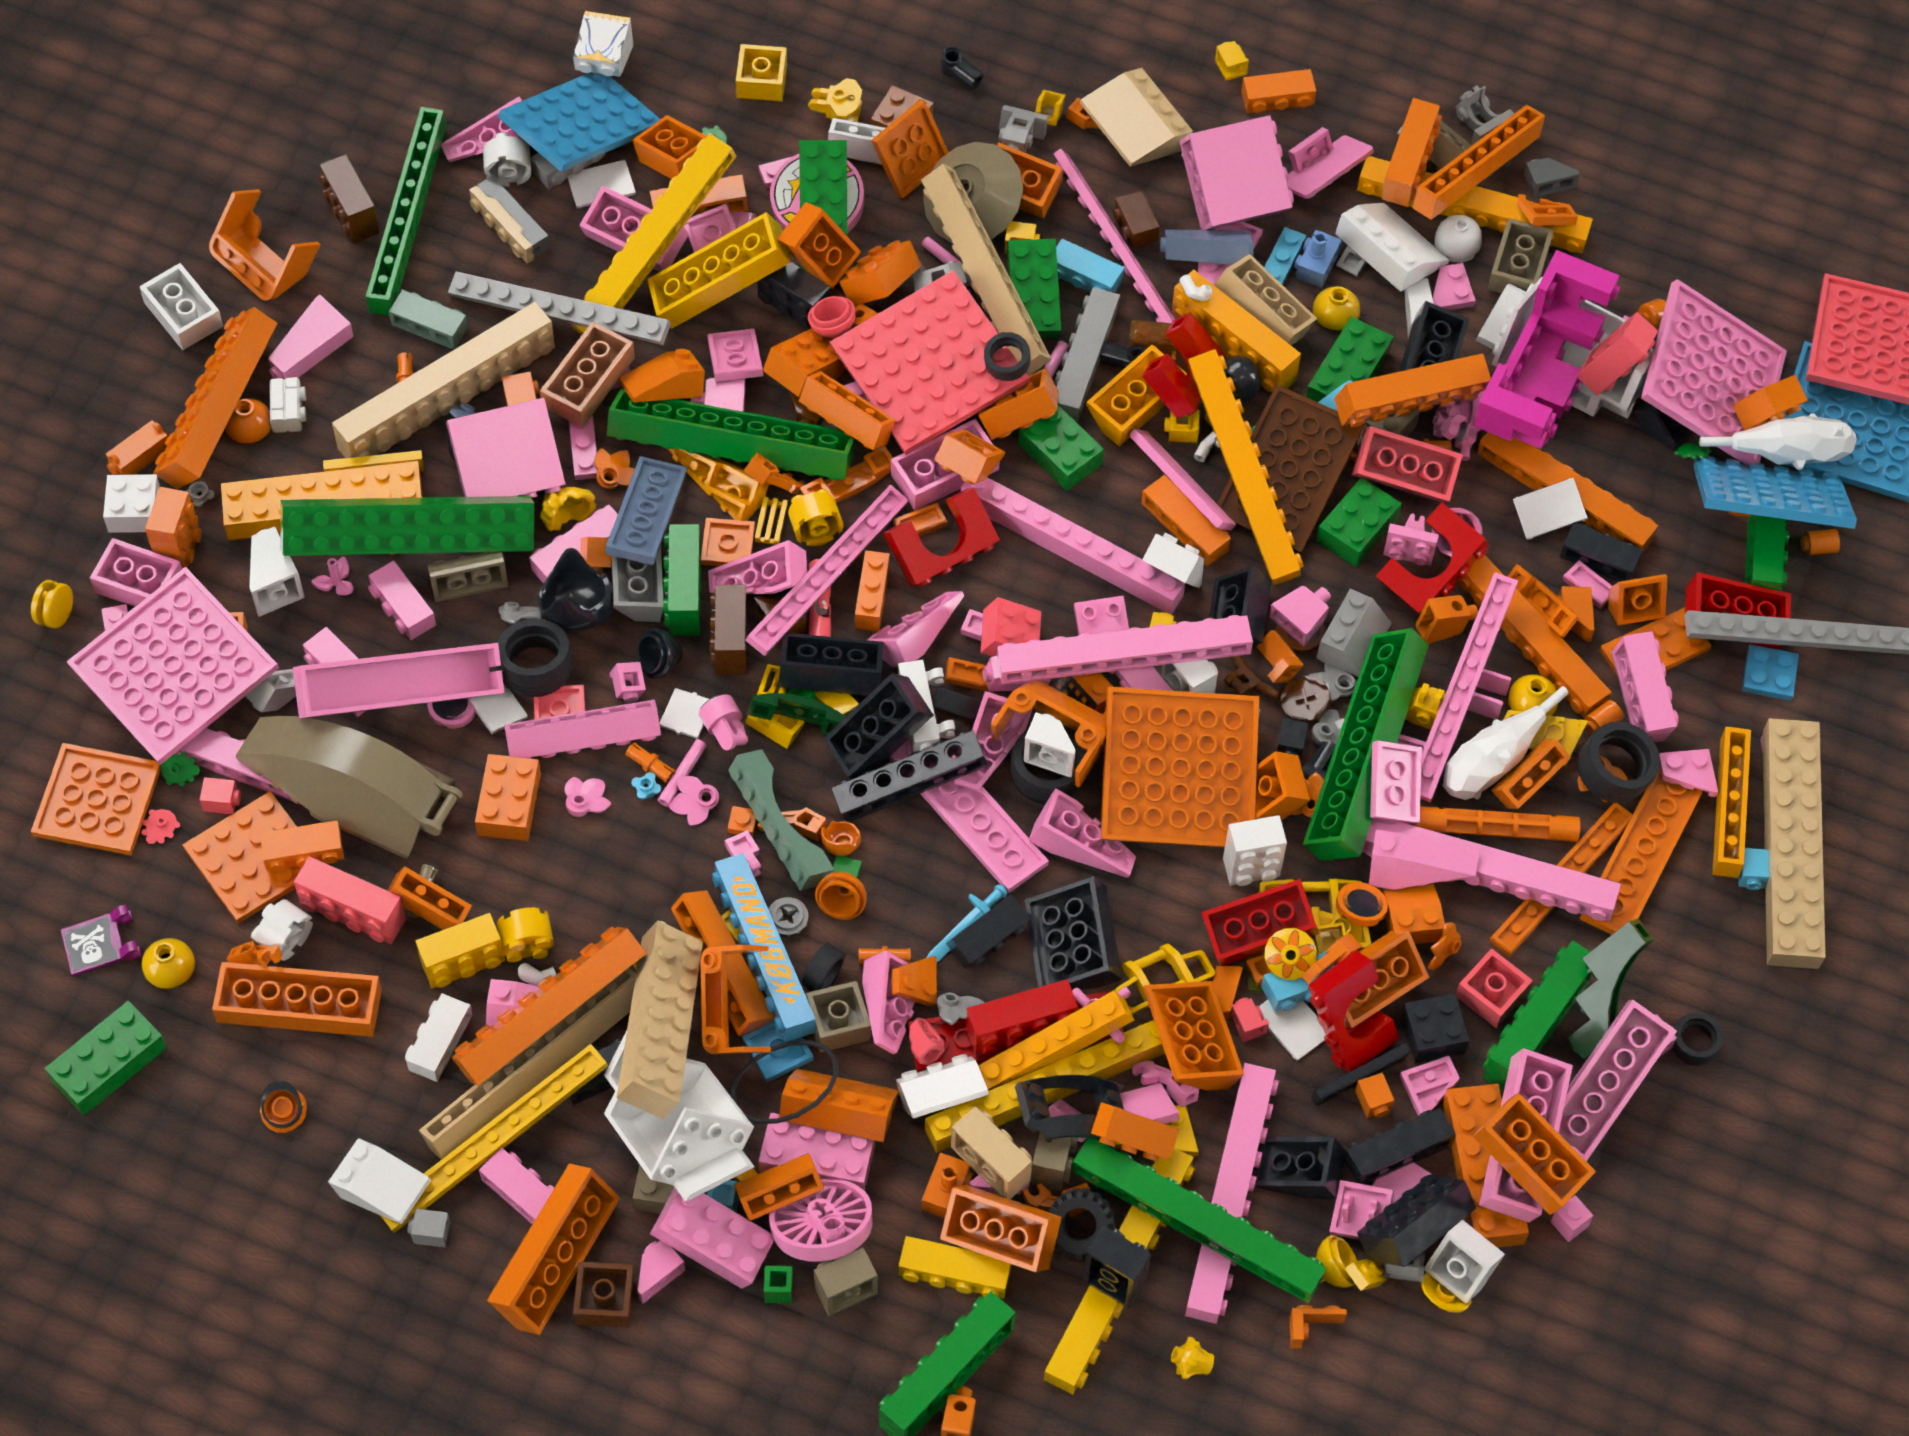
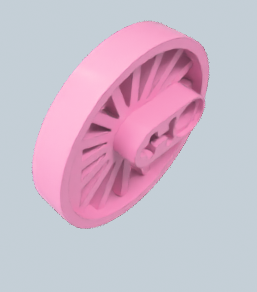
M820 1178L824 1186L823 1190L769 1213V1223L775 1243L784 1253L805 1261H828L853 1252L866 1241L873 1224L871 1201L862 1188L842 1179ZM818 1239L821 1240L822 1244H817Z

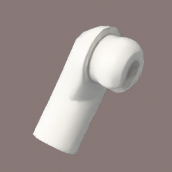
M1184 275L1180 278V283L1189 298L1199 301H1207L1210 298L1212 288L1209 285L1195 286L1190 275Z
M1214 431L1200 443L1195 452L1194 458L1198 462L1205 461L1214 444L1220 447Z
M523 963L518 967L519 978L534 986H539L538 984L549 975L552 977L556 976L553 967L543 971L535 969L528 963Z

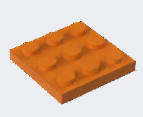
M923 100L917 101L871 140L897 197L902 199L922 183L921 179L931 173L937 162L949 153L928 105Z

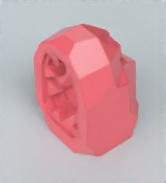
M915 1019L909 1027L911 1051L920 1064L929 1065L937 1061L945 1052L944 1041L925 1019Z

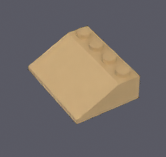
M1143 68L1122 73L1080 100L1082 107L1130 167L1181 152L1179 141L1193 132Z

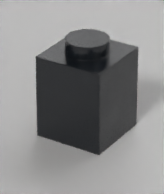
M1284 718L1277 752L1298 755L1301 761L1309 723Z

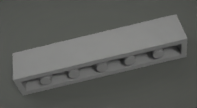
M1094 287L1090 296L1086 295L1082 306V309H1085L1083 315H1078L1075 328H1078L1076 334H1071L1068 345L1071 347L1070 351L1064 353L1062 359L1063 370L1058 371L1055 378V385H1057L1059 391L1058 405L1077 422L1099 365L1102 347L1105 341L1107 342L1120 302V294Z

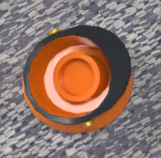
M276 1081L269 1084L262 1094L260 1107L261 1118L268 1129L277 1133H287L295 1130L303 1122L307 1110L304 1096L288 1082Z

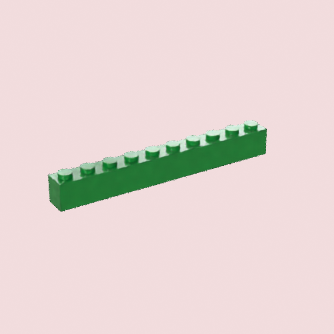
M420 108L366 293L369 313L390 316L389 310L399 295L446 131L444 110Z
M1087 1138L1073 1161V1173L1309 1304L1326 1272V1267L1323 1266L1320 1260L1314 1257H1306L1299 1253L1295 1246L1289 1243L1283 1244L1276 1240L1270 1232L1266 1230L1260 1231L1252 1227L1248 1220L1242 1217L1236 1218L1227 1213L1223 1206L1207 1202L1198 1192L1188 1191L1180 1187V1184L1170 1177H1162L1151 1166L1135 1162L1126 1152H1117L1110 1148L1109 1145L1099 1142L1100 1140Z

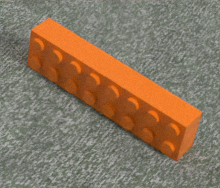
M255 307L246 312L242 311L237 317H231L224 326L226 331L217 340L214 346L216 349L214 355L210 356L206 361V370L197 379L195 392L186 400L185 406L187 408L185 412L177 418L175 422L177 427L167 438L165 451L155 461L157 467L153 472L154 475H157V477L175 489H179L200 478L277 322Z
M612 926L600 935L602 940L596 944H588L580 951L581 956L574 961L570 959L559 967L560 973L554 977L549 975L538 984L540 988L532 994L529 991L517 1000L518 1006L512 1010L509 1008L505 1009L496 1017L498 1021L492 1026L487 1024L475 1033L477 1038L472 1042L468 1043L465 1041L454 1050L456 1054L451 1058L467 1079L475 1085L479 1086L647 954L628 928H614Z

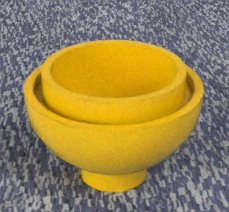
M1330 287L1317 295L1313 303V315L1317 318L1316 321L1323 327L1331 330H1343L1350 317L1359 318V300L1355 294L1344 287Z
M1525 675L1517 679L1511 686L1508 694V703L1511 710L1524 712L1535 706H1540L1557 689L1550 680L1543 676ZM1536 688L1540 692H1535L1532 689ZM1556 704L1551 710H1549L1546 713V715L1552 716L1555 713L1558 704Z
M164 938L154 942L147 948L142 958V970L145 978L152 985L164 989L174 988L185 983L195 968V958L192 950L183 941L175 938ZM163 954H170L168 958L161 959Z
M1335 1235L1327 1237L1320 1244L1316 1254V1259L1320 1260L1323 1266L1326 1267L1321 1283L1327 1281L1329 1284L1341 1288L1356 1285L1345 1270L1348 1265L1357 1261L1353 1250L1344 1239Z

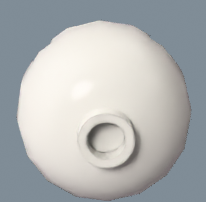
M1458 214L1449 216L1440 223L1435 233L1434 246L1443 255L1449 257L1450 261L1466 262L1473 259L1475 254L1479 252L1482 244V231L1477 222L1471 217Z

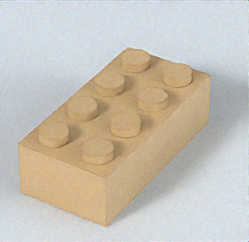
M1250 254L1225 269L1214 284V286L1289 345H1293L1303 338L1317 320L1300 301Z

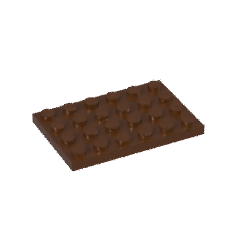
M1276 385L1250 440L1252 444L1256 442L1261 456L1257 458L1260 466L1265 464L1269 478L1266 479L1268 487H1274L1278 498L1277 501H1274L1277 510L1282 509L1285 515L1286 523H1283L1286 532L1291 531L1295 545H1292V549L1294 552L1302 555L1364 430L1365 423L1357 427H1351L1350 424L1342 426L1338 411ZM1230 477L1217 505L1237 526L1252 532L1232 477Z

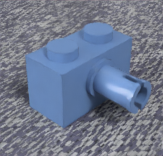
M1315 230L1312 238L1308 237L1303 247L1305 251L1303 256L1298 255L1294 265V268L1297 269L1296 279L1322 288L1340 253L1342 239Z

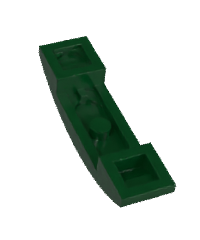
M766 693L753 696L746 714L770 721L773 714H778L820 725L819 733L828 735L846 717L824 703L804 696L787 693Z

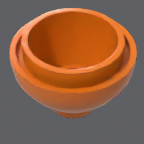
M251 398L240 399L225 427L227 435L240 443H254L263 439L272 428L270 410L259 400Z
M833 872L826 875L819 882L815 891V898L820 909L828 916L839 920H849L862 913L866 905L867 893L864 885L854 875L847 872Z

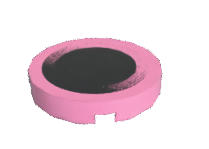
M471 698L427 703L431 719L437 725L447 726L449 729L464 727L470 723L475 717L476 710L469 701Z

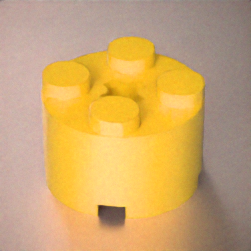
M821 489L817 492L797 495L792 498V505L789 508L788 515L798 542H806L807 546H819L834 539L833 535L837 531L839 534L841 533L843 521L835 498L830 495L828 490Z
M521 908L511 911V917L505 920L504 916L498 919L497 928L501 938L502 953L507 957L508 962H518L522 958L532 956L534 959H542L548 956V950L554 945L547 911H544L543 914L540 913L539 908Z

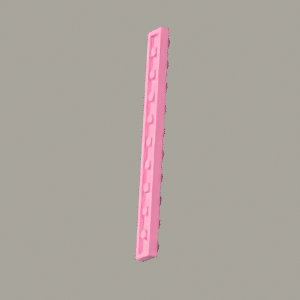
M1060 148L1054 153V156L1058 160L1056 165L1062 167L1063 175L1067 174L1069 177L1066 180L1068 185L1074 192L1077 190L1080 194L1077 197L1079 202L1085 209L1089 208L1091 211L1089 214L1090 219L1096 226L1100 225L1102 228L1100 231L1101 236L1107 243L1111 242L1113 248H1111L1112 253L1118 260L1122 259L1124 262L1125 273L1130 278L1133 276L1135 279L1134 287L1140 295L1144 294L1147 300L1144 302L1152 313H1157L1158 318L1156 321L1163 330L1169 329L1172 322L1176 319L1071 157Z
M889 485L756 626L745 641L765 656L907 505L909 499L892 485Z
M1494 572L1421 754L1420 799L1431 803L1518 585V580Z

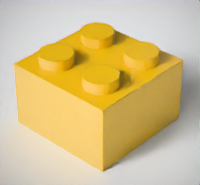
M740 45L736 76L737 98L783 101L787 70L786 47Z

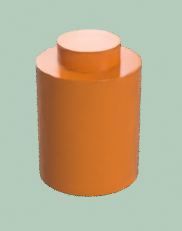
M1836 529L1806 531L1804 537H1801L1800 545L1802 551H1805L1808 556L1838 553L1840 538Z
M1607 700L1585 716L1584 720L1588 721L1585 729L1592 735L1597 729L1607 723L1621 722L1624 719V714L1614 701Z

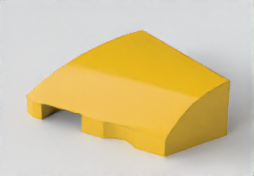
M773 714L771 721L750 715L747 716L745 721L747 725L786 749L792 744L804 725L802 720Z
M1311 907L1319 934L1314 936L1317 955L1326 952L1339 938L1349 933L1362 945L1359 951L1371 944L1368 927L1354 925L1348 922V918L1344 915L1342 917L1339 913L1334 915L1319 910V907Z

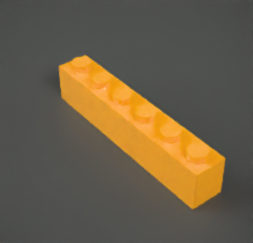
M1725 727L1720 739L1712 875L1738 878L1744 866L1751 730Z
M1114 990L978 1065L986 1087L990 1091L1071 1056L1134 1021V1018L1124 998Z

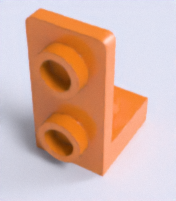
M1271 630L1263 638V643L1257 645L1260 652L1273 666V670L1267 675L1273 683L1289 682L1304 666L1275 630Z
M1300 1305L1292 1308L1290 1314V1348H1302L1304 1339H1308V1323H1344L1347 1310L1340 1309L1338 1306H1326L1323 1309H1316L1310 1305Z

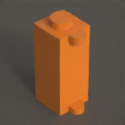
M151 420L106 453L109 463L107 468L113 475H135L165 451L167 447L165 445L168 438L167 434L162 430L159 423Z

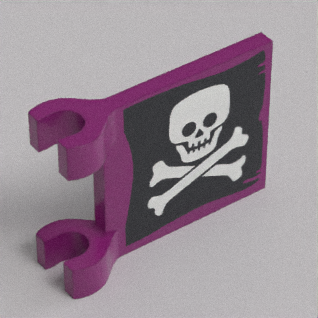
M127 905L118 906L109 914L61 929L73 977L121 960H135L142 957L141 949L137 946L136 941L122 944L118 924H126L133 921L132 913L128 910Z

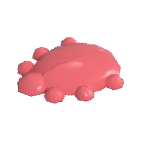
M152 809L149 810L150 816L148 819L142 822L146 829L142 830L141 833L142 835H147L146 841L148 844H154L157 840L160 844H163L165 837L172 838L174 836L173 831L175 828L180 827V823L177 822L175 815L171 811L165 809L155 811Z

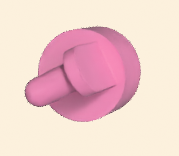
M726 694L717 695L702 705L699 717L711 735H715L724 750H732L735 746L745 745L748 742L744 726L740 721L742 713L732 696Z

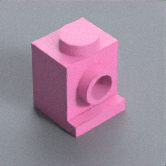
M616 663L610 672L616 699H623L625 703L637 701L646 690L641 663Z

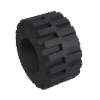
M1073 1189V1191H1067L1057 1198L1049 1209V1213L1062 1217L1055 1249L1059 1253L1063 1252L1068 1258L1076 1257L1078 1260L1086 1258L1087 1250L1103 1226L1109 1229L1115 1227L1114 1212L1109 1207L1110 1203L1106 1199L1104 1200L1101 1194L1093 1193L1090 1189ZM1083 1208L1093 1214L1097 1226L1091 1237L1076 1239L1067 1232L1065 1218L1071 1210Z

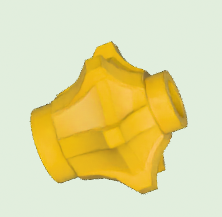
M1188 1337L1184 1345L1176 1346L1173 1349L1171 1361L1177 1366L1176 1374L1182 1375V1379H1188L1192 1375H1208L1213 1368L1214 1355L1202 1349L1200 1343L1195 1341L1193 1337Z

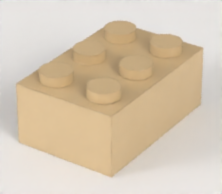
M975 1106L952 1126L951 1148L1000 1196L1011 1199L1030 1182L1032 1158L1024 1148H1018L1012 1142V1137L1004 1129L999 1130L993 1124L994 1121L987 1112H981Z

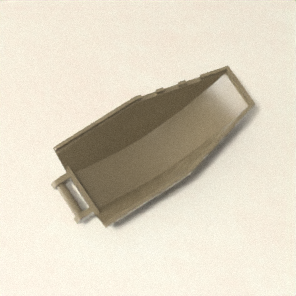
M297 716L260 717L236 754L238 761L258 776L263 775L272 782L274 788L278 791L282 789L291 796V800L297 805L300 803L310 810V815L322 822L338 820L340 830L406 859L412 851L419 831L423 830L438 836L443 829L442 824L455 802H459L463 796V793L458 788L450 786L454 783L455 779L415 761L400 750L370 735L318 719H299ZM441 796L445 797L446 799L434 819H427Z

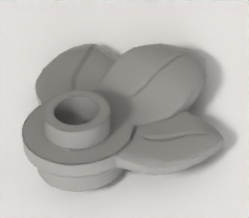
M506 602L503 606L499 607L501 619L512 624L520 622L521 619H541L539 607H520L516 602Z
M1324 663L1325 672L1309 674V676L1318 677L1325 682L1331 693V702L1339 697L1353 695L1356 680L1351 674Z
M1328 710L1312 728L1313 741L1320 746L1323 741H1331L1336 744L1345 718L1340 719L1337 710Z
M945 993L937 998L940 1018L950 1025L958 1022L959 1018L966 1019L968 1007L984 1003L976 997H959L954 993Z

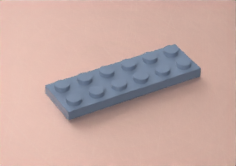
M642 456L639 457L607 541L605 554L654 565L686 477L687 467Z

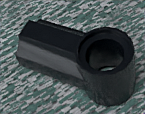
M951 46L944 49L941 61L942 73L949 77L954 76L970 90L978 87L984 78V73L963 58L962 51L959 48Z
M1105 341L1100 354V361L1126 368L1147 348L1143 345L1125 347Z
M1323 741L1312 760L1306 762L1302 768L1306 780L1315 772L1323 780L1325 779L1336 746L1335 743Z

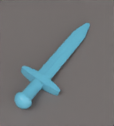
M996 885L994 887L995 890L984 901L970 894L968 898L975 908L926 958L936 956V963L939 962L951 950L946 943L991 910L1002 897L1005 898L1007 896L1006 887Z

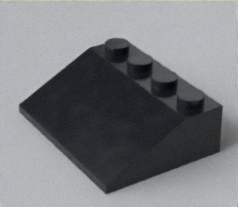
M1092 876L1024 900L1026 914L1030 918L1028 926L1038 987L1068 979L1072 990L1075 988L1083 990L1099 988L1122 980L1107 886Z

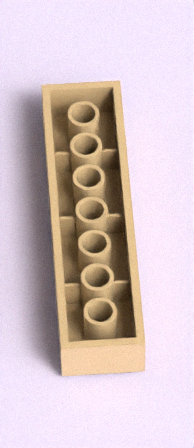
M657 920L644 934L641 941V947L647 954L638 960L616 1098L664 1119L680 1103L703 941Z

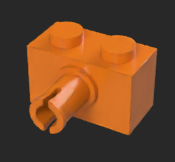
M940 1153L923 1195L921 1210L945 1218L952 1188L969 1185L973 1179V1174L970 1173V1166L963 1160Z

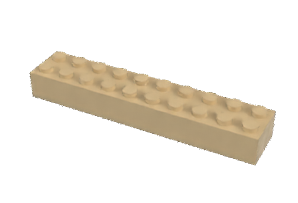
M534 302L332 422L338 450L345 458L372 456L386 452L391 446L401 440H406L411 434L429 426L437 418L449 414L455 405L469 402L472 397L489 390L492 385L501 381L502 377L512 375V373L522 367L529 366L537 358L549 354L555 348L552 321L538 304Z
M1769 718L1763 729L1765 849L1769 850V879L1765 886L1767 965L1819 969L1825 959L1820 722Z

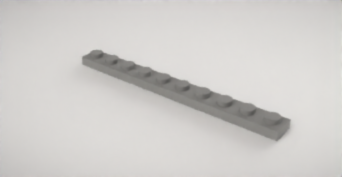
M457 271L448 290V294L451 297L516 312L536 302L551 320L586 328L593 321L621 336L660 345L664 344L671 325L667 319Z
M1689 610L1684 614L1688 638L1909 655V628Z

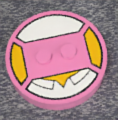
M799 154L791 157L780 166L773 177L770 187L772 212L775 220L781 225L782 230L786 228L800 210ZM847 160V233H849L861 218L865 201L860 174L852 163Z

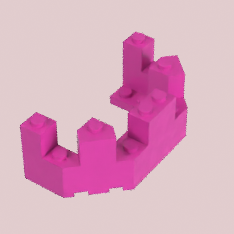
M1556 250L1537 287L1532 313L1506 365L1498 364L1479 401L1475 427L1509 441L1516 438L1540 449L1548 442L1549 437L1553 438L1558 427L1555 424V419H1561L1564 411L1569 412L1574 401L1571 396L1573 392H1579L1583 383L1576 377L1580 368L1562 361L1566 352L1563 349L1565 342L1569 341L1592 350L1596 343L1601 342L1605 332L1602 327L1607 316L1582 307L1580 304L1582 301L1589 299L1607 307L1611 298L1615 300L1621 286L1617 285L1620 275Z

